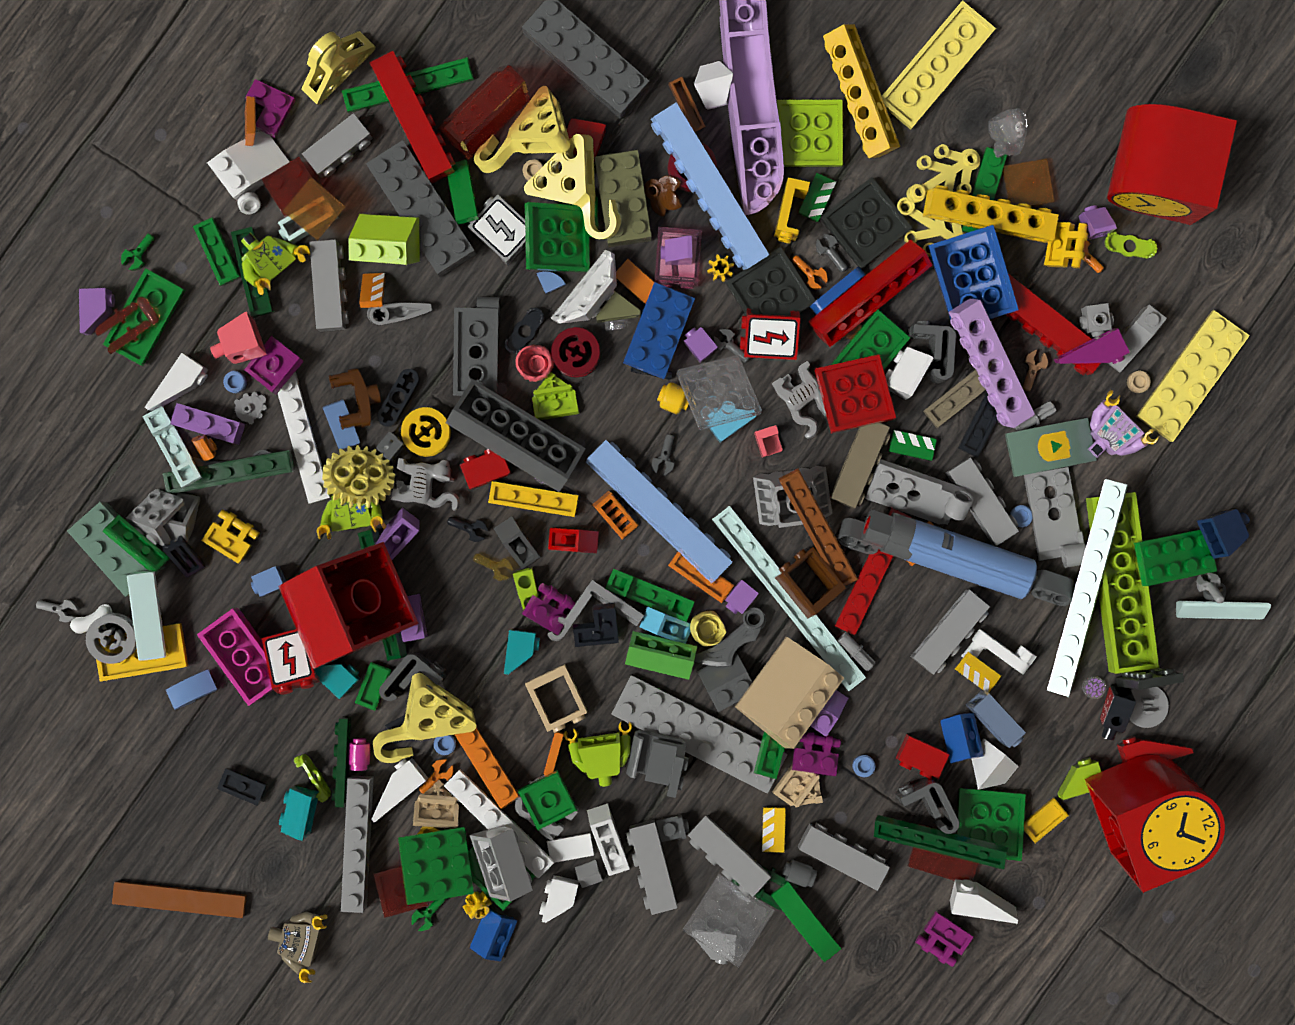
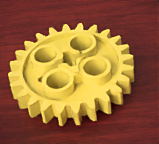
M359 445L356 446L355 450L348 446L346 452L340 448L339 455L332 453V459L327 458L326 465L323 467V487L328 488V495L333 494L334 501L339 498L341 499L340 505L349 502V508H352L354 504H357L358 509H361L362 504L370 508L371 502L378 505L379 499L385 501L386 495L391 494V489L394 487V467L389 466L390 461L388 459L383 460V453L377 456L376 449L368 452V446L364 450H360Z

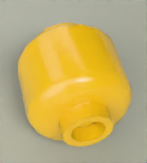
M670 382L667 386L663 385L657 401L660 402V408L673 414H679L682 409H687L691 398L687 397V388Z

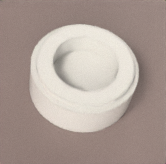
M253 192L242 194L237 201L240 211L244 214H253L261 206L257 194Z

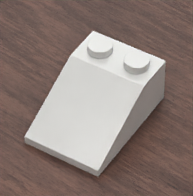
M262 131L256 133L253 146H245L244 139L223 150L207 162L236 201H238L242 194L254 192L291 165L272 137Z

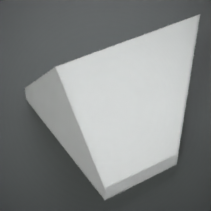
M721 61L700 66L694 82V86L708 110L728 105L727 97L733 73Z
M983 739L981 746L984 756L972 759L978 790L1005 784L1019 767L1004 753Z

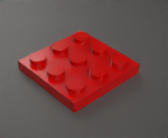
M880 355L815 369L831 434L896 418Z

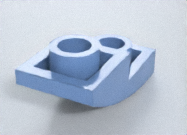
M342 399L323 406L338 449H345L348 446L351 447L359 444L360 441L354 427L341 429L339 416L349 414L344 400Z
M209 670L198 673L166 689L174 710L217 691Z

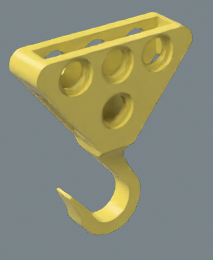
M360 31L340 38L335 32L325 34L309 52L307 64L311 67V70L302 90L317 105H320L373 53L376 47ZM359 43L363 45L359 48L354 49ZM322 80L321 85L316 93L313 90V88Z
M542 86L537 90L509 128L506 140L491 159L487 160L499 143L496 137L492 135L479 147L475 153L474 162L482 172L491 173L498 170L515 152L561 153L570 148V141L559 102L547 86Z
M576 134L569 140L570 148L565 152L556 153L525 184L524 191L527 195L579 206L583 211L585 229L588 234L596 239H609L616 235L621 225L616 201L609 200V228L604 232L599 231L595 226L593 139L590 135ZM575 147L577 149L576 157L573 156V150ZM560 162L562 164L561 172H559L558 165ZM545 177L547 178V186H546V187H545L544 184H543V181H544V178H545ZM573 179L576 183L574 189L571 187V182Z
M414 674L411 680L404 723L401 727L383 731L374 738V755L381 762L395 763L413 756L412 747L392 751L383 750L382 746L388 742L409 739L424 740L472 732L476 729L473 710L441 686L436 685L424 674Z

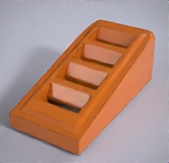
M607 491L592 504L621 539L625 538L639 526L610 491ZM611 500L612 503L603 510L601 507ZM617 507L618 509L608 517L607 514L613 508ZM620 514H623L624 516L614 524L613 520ZM628 520L630 523L620 531L619 527Z

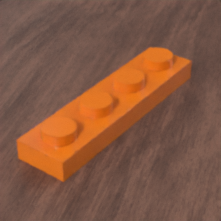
M477 726L472 732L455 734L500 809L505 808L520 797L519 793Z

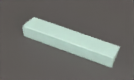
M135 571L127 575L138 660L165 658L167 656L155 571Z
M1212 601L1176 602V617L1264 619L1271 608V604L1263 602H1223L1219 604Z

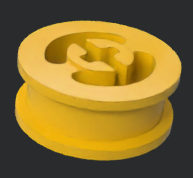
M422 407L413 410L405 417L401 427V436L404 444L410 451L419 456L431 457L441 453L447 447L451 438L450 425L446 424L447 419L439 411L433 408ZM423 417H432L438 420L441 425V437L436 440L437 430L433 427L429 431L431 434L429 437L424 435L420 438L422 442H431V446L427 448L419 447L411 438L412 426L416 425L415 434L419 437L423 434L422 429L424 427L429 429L433 426L430 422H421V419Z

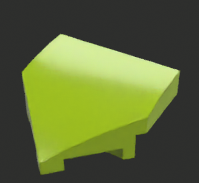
M552 372L545 378L539 388L533 392L534 414L538 420L579 414L575 390L572 389L571 385L557 378Z

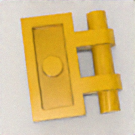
M1057 222L1054 241L1048 242L1044 265L1047 267L1067 268L1069 259H1073L1071 267L1080 268L1081 260H1084L1085 256L1083 248L1085 241L1088 239V233H1086L1088 224L1079 223L1078 231H1074L1075 224ZM1072 240H1076L1074 251H1070Z
M222 509L218 517L224 520L223 524L219 525L213 522L202 541L236 563L241 564L252 546L245 539L247 536H250L256 540L260 532L255 530L254 526L250 523L246 524L239 520L234 513H228ZM231 526L241 531L238 536L228 531Z

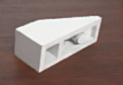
M181 353L144 408L153 411L190 392L198 385H202L207 378L206 373L208 369L188 355Z
M404 758L394 766L397 770L391 775L372 817L373 822H376L428 779L413 758L409 761Z
M605 804L587 810L590 827L608 875L611 876L629 870L630 868L609 805Z
M955 879L950 898L952 914L1018 923L1015 906L977 882Z

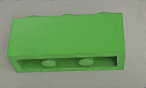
M633 631L625 664L689 680L697 646Z

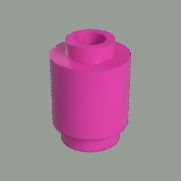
M353 738V742L348 743V764L350 765V770H367V765L370 764V743L366 742V738Z

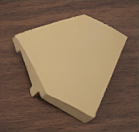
M792 765L772 791L790 806L799 807L800 805L823 803L819 775L793 771Z
M440 780L434 783V786L424 794H420L417 801H415L413 826L457 828L458 799L453 797L443 787L444 784Z

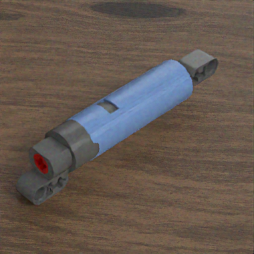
M871 510L865 522L853 518L842 520L838 542L844 547L865 554H875L879 549L886 554L1019 599L1025 598L1031 590V594L1035 598L1055 605L1067 606L1072 602L1073 580L1047 570L1037 571L1035 560L894 512L890 516Z

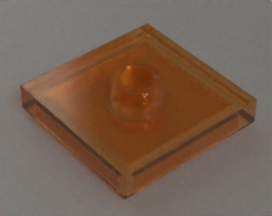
M1047 159L1003 167L1008 200L1011 201L1010 204L1018 206L1021 203L1037 206L1054 202Z
M311 177L283 212L316 240H319L346 206Z

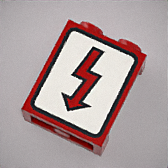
M747 309L746 316L742 315L741 329H745V337H740V350H744V357L797 360L800 328L799 311H790V316L752 314L751 309Z
M296 629L262 638L271 687L276 693L281 695L289 694L295 688L307 689L313 687L314 683L320 682Z

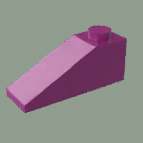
M1112 328L1054 358V361L1059 364L1111 362L1116 364L1125 359L1124 355L1130 353L1119 329Z

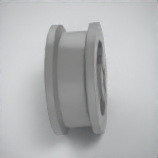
M109 613L96 619L89 626L86 633V645L90 654L98 661L108 664L118 663L128 658L137 648L133 621L120 613ZM115 623L125 630L127 638H125L124 632L119 629L114 635V638L117 640L109 648L115 649L121 646L123 648L122 652L109 653L100 646L98 638L102 646L107 647L111 642V638L108 636L113 634L116 627H112L105 631L102 628L104 624Z

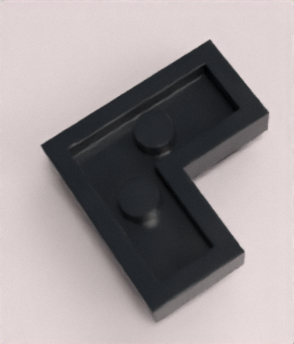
M615 603L593 605L594 623L573 624L575 647L619 643Z

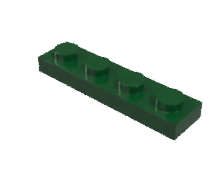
M249 227L232 231L231 236L250 315L254 318L274 313L268 288L263 287L264 294L260 295L257 288L244 278L242 257L249 250L241 240L250 232L256 238L254 228Z
M341 717L339 722L335 723V735H338V744L334 745V757H337V766L333 767V779H336V788L332 789V801H335V807L346 806L347 780L349 777L348 743L350 742L351 717Z

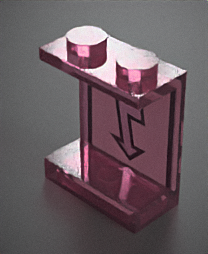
M658 227L656 283L666 287H672V284H681L680 287L686 289H693L694 285L698 286L702 230ZM692 236L691 265H665V259H661V246H665V240Z

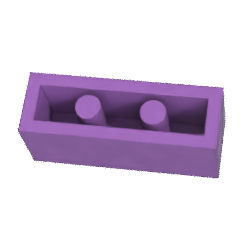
M176 403L170 423L238 445L245 427L244 423Z

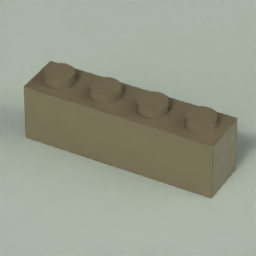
M881 423L859 427L830 495L831 500L853 509L857 505L861 506L865 494L862 493L865 485L869 486L874 474L871 473L874 465H878L882 457V453H879L882 444L886 446L891 435L888 433L890 427Z

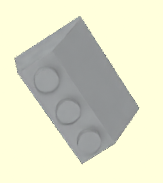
M502 826L470 835L490 897L511 902L533 891L531 876L526 871L524 865L525 858L517 843L518 836L513 828Z

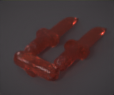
M138 297L137 303L132 302L120 310V312L116 308L113 310L115 315L95 329L96 335L100 336L119 322L124 324L126 322L124 317L126 318L133 311H136L138 305L148 318V320L134 327L133 330L130 326L127 327L126 330L128 332L108 346L109 354H113L132 340L138 341V334L140 335V333L148 329L151 323H158L159 317L145 297Z

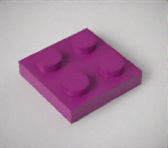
M271 336L264 344L267 355L252 359L244 370L277 395L303 363V360Z

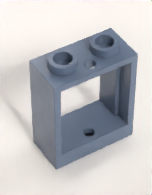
M981 690L966 704L971 712L974 713L1001 744L1009 748L1011 746L1016 747L1024 739L1022 736L1026 732L989 693Z

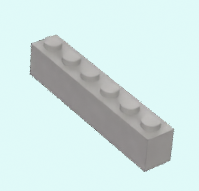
M352 775L347 780L341 912L363 913L367 908L374 776Z

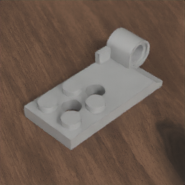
M881 459L865 495L867 500L937 524L947 525L951 518L964 520L974 500L973 496L964 491L962 487ZM889 483H896L899 485V488L893 490L887 485ZM916 490L920 495L913 497L908 492Z
M1069 468L1024 475L1029 508L1033 516L1032 525L1039 561L1061 557L1065 568L1081 565L1086 545L1082 532L1079 529ZM1048 486L1055 489V496L1052 499H1048L1044 494V490ZM1051 508H1056L1059 511V517L1056 520H1051L1048 516V511Z

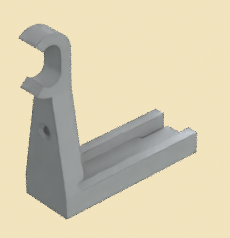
M592 580L566 618H558L559 623L564 625L561 634L556 636L553 632H549L548 637L553 641L563 639L591 596L603 604L615 603L616 613L635 626L640 623L644 615Z

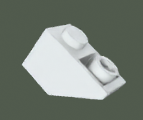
M553 875L552 881H547L545 893L548 894L547 902L542 901L539 912L540 915H543L542 922L546 923L573 907L579 881Z

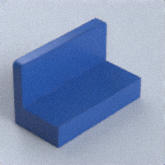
M974 713L960 714L941 720L950 763L984 756Z
M489 908V913L479 923L470 949L484 959L501 962L517 920L513 917L499 915Z

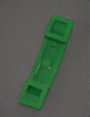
M613 569L605 588L687 622L695 603L692 600L616 569Z
M788 881L771 894L792 924L824 962L842 949Z

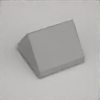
M596 860L575 867L577 878L582 888L603 881Z

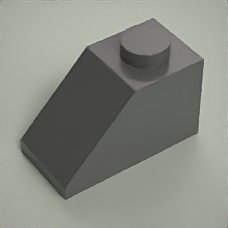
M512 516L494 528L502 544L521 569L540 558Z

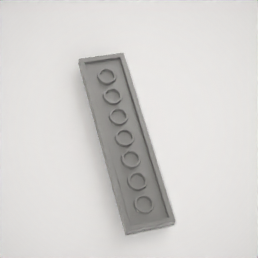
M633 675L630 676L611 713L612 715L627 723L630 722L631 725L643 731L683 739L686 742V753L768 794L775 779L753 773L761 740ZM783 752L780 768L787 757L785 752Z

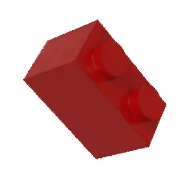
M489 449L484 451L485 455L478 458L476 455H472L463 459L465 463L460 464L469 489L472 490L511 475L507 460Z
M906 734L896 755V759L900 761V766L912 770V767L921 770L919 774L928 779H932L933 776L939 779L949 757L947 752Z

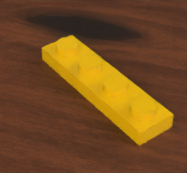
M492 481L488 503L575 517L578 495Z

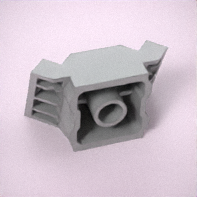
M826 467L799 468L824 517L830 516L832 508ZM794 470L775 471L769 475L760 473L753 477L760 524L767 526L778 525L779 528L803 525L779 481L780 477Z

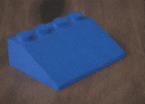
M994 225L928 245L948 314L949 311L969 299L981 300L989 319L1019 310Z

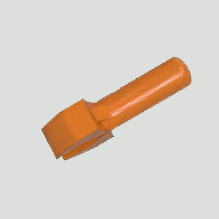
M1085 241L1083 248L1085 253L1084 261L1097 273L1102 272L1104 267L1088 252L1090 243Z
M798 255L792 258V262L807 275L808 282L806 285L810 289L820 290L822 288L815 283L813 276L821 277L827 283V273L822 267L819 270H813Z
M447 759L436 760L432 765L434 773L421 785L419 791L424 794L439 779L445 778L448 781L453 775L454 765L448 771L440 773L441 765Z

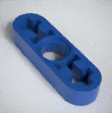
M858 266L810 306L817 315L866 274Z

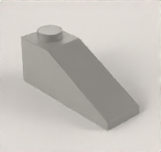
M1151 305L1142 308L1122 333L1130 353L1124 355L1125 359L1116 364L1112 362L1108 364L1120 373L1167 318Z

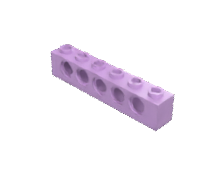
M969 299L949 311L951 316L950 322L953 328L958 331L961 337L960 343L967 350L970 356L969 361L979 374L978 380L988 393V401L995 407L998 413L996 415L998 421L1003 426L1015 428L1035 415L981 300ZM973 322L974 327L973 330L970 331V324ZM982 341V342H983V347H982V349L980 350V349H979V344H980V342ZM992 361V366L989 369L988 364ZM1001 380V385L998 388V381ZM1010 398V404L1007 407V400Z

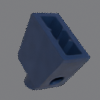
M1237 509L1222 511L1197 520L1213 559L1230 556L1249 538V533L1245 526L1249 524L1250 519L1247 514L1239 513Z

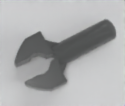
M824 234L823 237L828 241L829 249L823 247L817 239L816 252L819 256L822 254L828 255L839 271L844 272L847 269V265L835 251V245L838 241L834 236Z
M720 329L719 332L727 337L728 343L720 342L714 336V343L718 347L717 349L720 352L722 349H729L741 361L746 363L750 357H744V351L740 350V347L733 342L735 334L731 330Z
M666 434L661 456L653 458L652 467L656 474L658 465L663 460H665L666 464L664 476L673 470L674 463L669 459L674 441L672 434Z

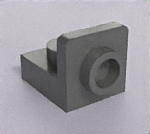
M388 432L376 448L383 453L385 458L393 462L406 445L393 433Z
M682 814L656 819L660 842L678 838L686 839V833L690 832L687 819L683 820Z

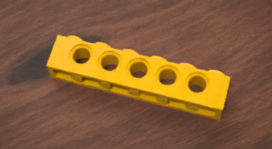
M844 24L823 36L825 48L832 59L833 70L838 75L840 89L847 99V107L853 115L856 123L855 129L861 137L865 154L868 158H879L899 148L900 144L855 25ZM844 47L846 48L845 56L843 54ZM852 68H853V70H854L853 76L851 75V69H852ZM859 88L861 89V96L858 94ZM867 108H868V110H869V116H868V117L866 116V110H867ZM874 129L877 132L876 138L874 137Z
M936 185L935 188L927 191L923 217L978 229L994 225L996 233L1043 243L1054 241L1059 215L1051 213L1052 210L1038 208V210L1031 209V205L1028 204L1012 205L1009 200L998 199L994 201L990 200V196L981 194L975 197L969 195L968 191H948V187ZM947 199L951 200L953 203L952 210H950L946 205ZM968 204H971L973 206V214H970L968 212ZM989 208L994 212L993 219L988 215ZM1009 213L1014 215V223L1010 222ZM1030 217L1035 221L1034 228L1029 224Z

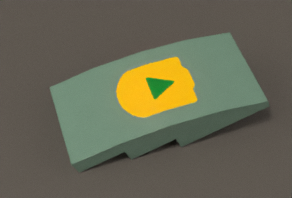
M1088 418L1006 433L1005 437L1013 476L1017 477L1097 461L1096 457L1088 450L1093 444Z

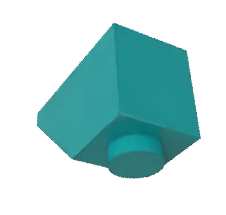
M509 630L504 674L511 673L534 655V651L539 650L540 638L536 637L537 632Z
M345 663L326 664L314 669L320 682L338 699L343 698L361 679L357 675L359 673L358 670L351 664L348 666Z

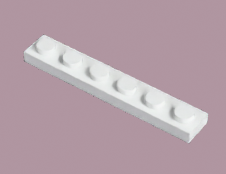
M294 372L278 392L308 503L311 504L329 499L331 495L327 494L328 488L323 487L322 463L296 372Z
M461 769L444 785L488 830L502 826L513 828L518 836L517 843L525 858L524 865L538 879L554 863Z

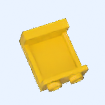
M788 177L774 234L778 241L783 243L796 241L799 230L787 227L793 197L805 199L810 182Z

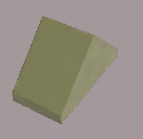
M614 292L597 314V323L640 317V310L617 292Z

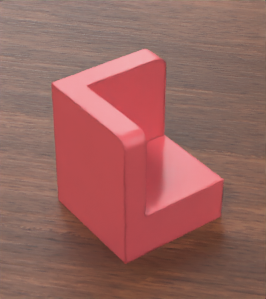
M776 425L754 432L762 458L782 451Z

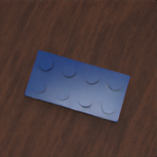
M654 282L623 363L664 379L695 298Z

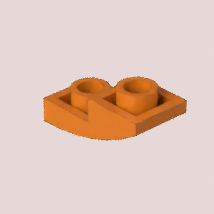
M198 435L192 439L203 460H210L215 457L217 447L211 438L208 439L206 435Z

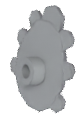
M253 392L251 396L245 393L243 398L240 400L236 399L234 403L236 405L235 412L237 417L242 421L253 424L254 419L262 417L261 410H266V405H264L266 402L265 396H257V393Z

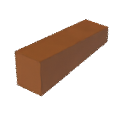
M680 77L670 82L668 85L693 131L696 132L704 128V122L683 78Z

